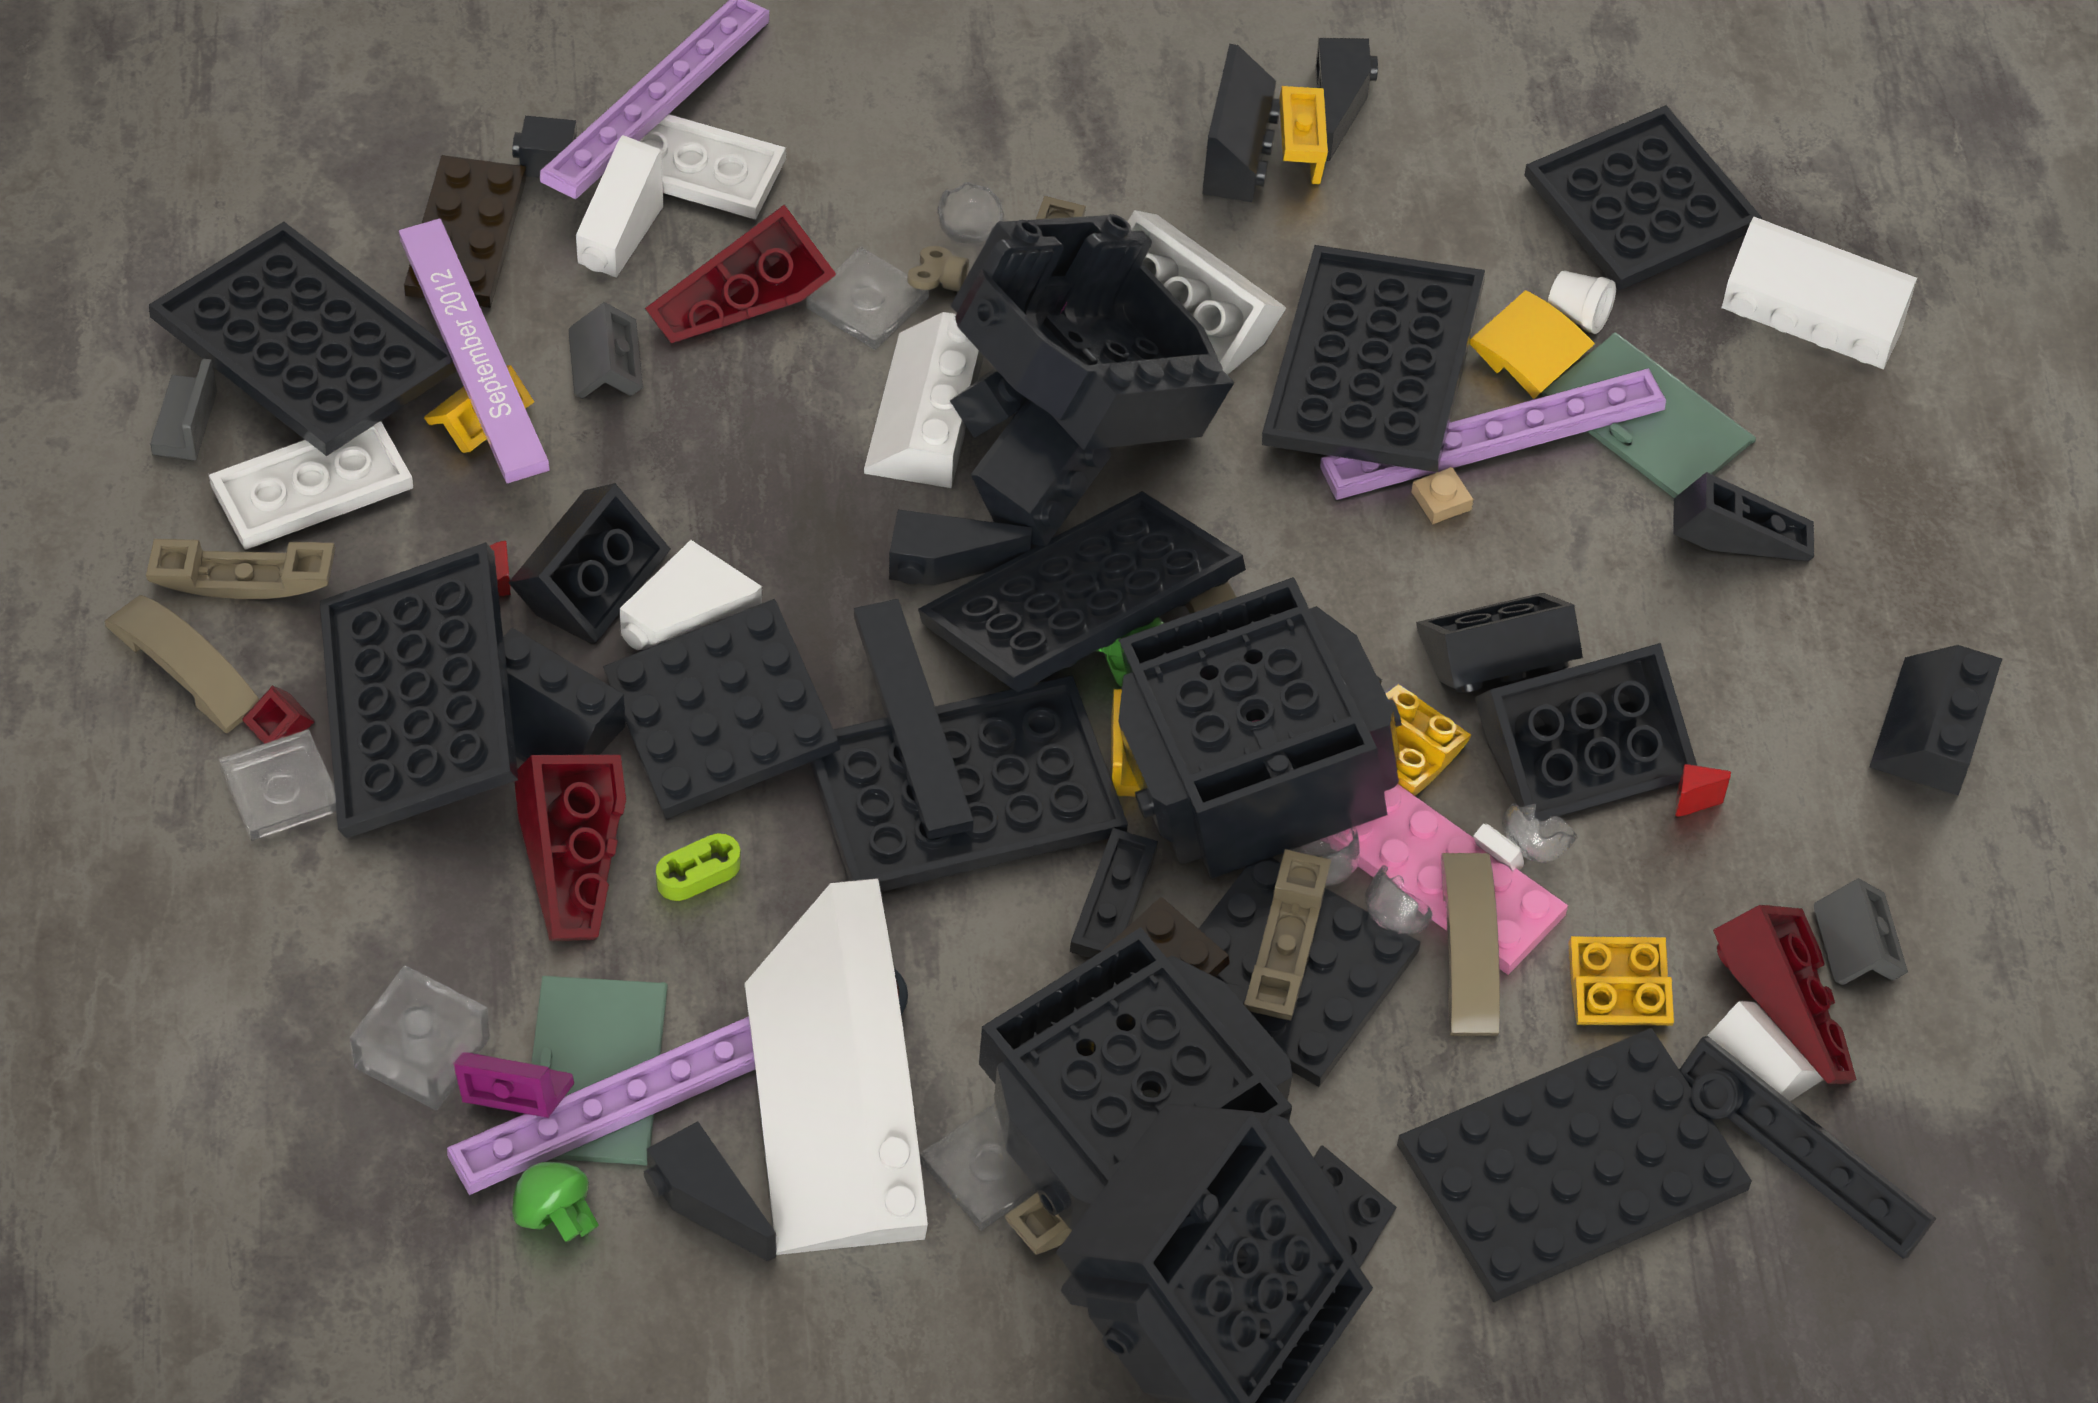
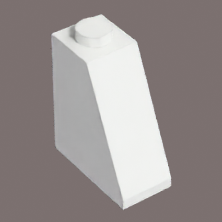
M624 135L621 136L576 234L579 264L586 266L592 271L603 272L617 278L663 208L661 149Z
M690 540L620 608L621 636L632 648L646 650L762 604V586Z

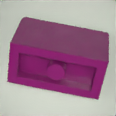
M462 1052L453 1063L462 1102L549 1118L574 1085L571 1073L551 1070L546 1066Z

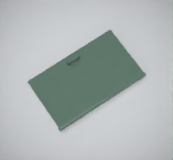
M1614 332L1602 344L1542 392L1541 397L1649 368L1666 399L1665 410L1613 423L1587 432L1673 498L1706 472L1715 475L1756 441L1755 436Z
M542 976L531 1064L571 1073L574 1085L565 1095L567 1096L661 1055L668 984L665 982ZM654 1114L553 1159L646 1166V1149L651 1147Z

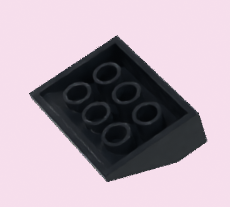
M1661 643L1491 689L1475 697L1487 741L1527 825L1678 783L1682 776L1684 764L1697 766Z

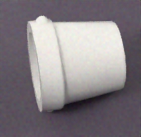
M1561 271L1552 285L1548 303L1562 312L1576 325L1580 326L1582 330L1597 334L1604 327L1612 310L1616 294V283L1604 277L1596 278L1569 271Z

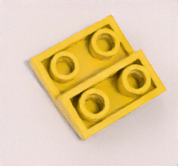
M1527 290L1476 333L1469 342L1497 374L1505 367L1533 399L1595 344L1562 312Z
M1398 684L1386 693L1388 700L1392 699L1394 701L1402 723L1401 726L1396 727L1399 746L1396 762L1398 784L1414 796H1417L1459 754L1469 742L1471 734L1455 724L1450 718L1445 717L1419 699L1414 693Z
M1571 936L1568 942L1569 962L1577 1025L1673 1026L1672 977H1668L1666 937Z

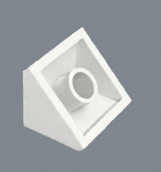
M1739 1001L1707 1035L1789 1101L1824 1080L1757 1002Z

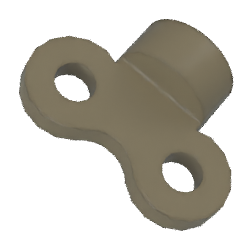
M928 246L920 252V263L922 265L911 268L908 271L907 282L913 288L921 290L934 289L941 282L944 289L959 291L968 275L969 259L954 256L951 251L944 247Z

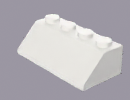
M1134 210L1128 220L1131 230L1144 231L1152 240V245L1142 265L1147 267L1204 327L1218 357V361L1223 367L1222 370L1228 375L1265 344L1286 307L1157 214Z
M1753 217L1729 277L1722 308L1741 317H1747L1773 327L1778 331L1789 333L1815 343L1820 347L1831 349L1857 359L1862 363H1867L1884 370L1902 332L1917 278Z
M942 312L899 333L864 467V474L952 488L967 427L950 400L979 379L984 359L982 353L957 327L956 314Z

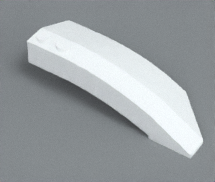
M869 879L830 883L744 985L755 1062L773 1229L776 1232V1255L925 1240L928 1226L907 1053L879 880Z

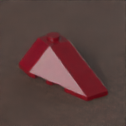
M784 204L644 309L670 344L801 302L837 274Z
M531 755L517 769L518 780L514 781L518 818L549 940H596L599 936L609 887L607 879L611 859L616 853L618 843L616 835L619 820L624 813L626 804L621 755Z
M1758 905L1715 928L1713 932L1719 943L1717 944V953L1722 963L1730 969L1733 976L1828 1084H1850L1856 1081L1844 1032L1839 1024L1830 1018L1828 1009L1830 1005L1835 1003L1832 989L1827 986L1824 987L1820 982L1817 969L1825 964L1803 909Z

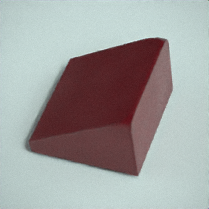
M273 685L242 719L266 747L272 751L308 729L315 722L290 693Z

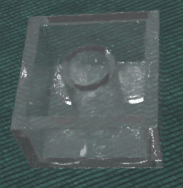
M404 965L350 1036L354 1068L437 1111L458 1083L453 1063L462 1052L479 1054L491 1038L488 1009L486 1006Z

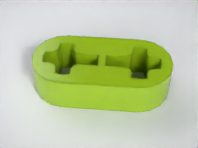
M717 833L667 854L656 865V886L658 892L664 898L671 901H682L730 880L740 870L741 849L739 843L727 834ZM718 852L721 857L727 856L728 861L721 863L718 858L712 859L711 855ZM676 872L679 876H685V880L679 882L675 877L669 878V874Z

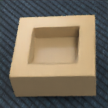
M1452 467L1413 481L1411 493L1432 525L1472 510L1474 499Z

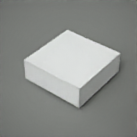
M1483 823L1473 835L1477 846L1489 853L1500 863L1507 865L1512 872L1515 869L1520 871L1525 866L1521 849L1490 825Z

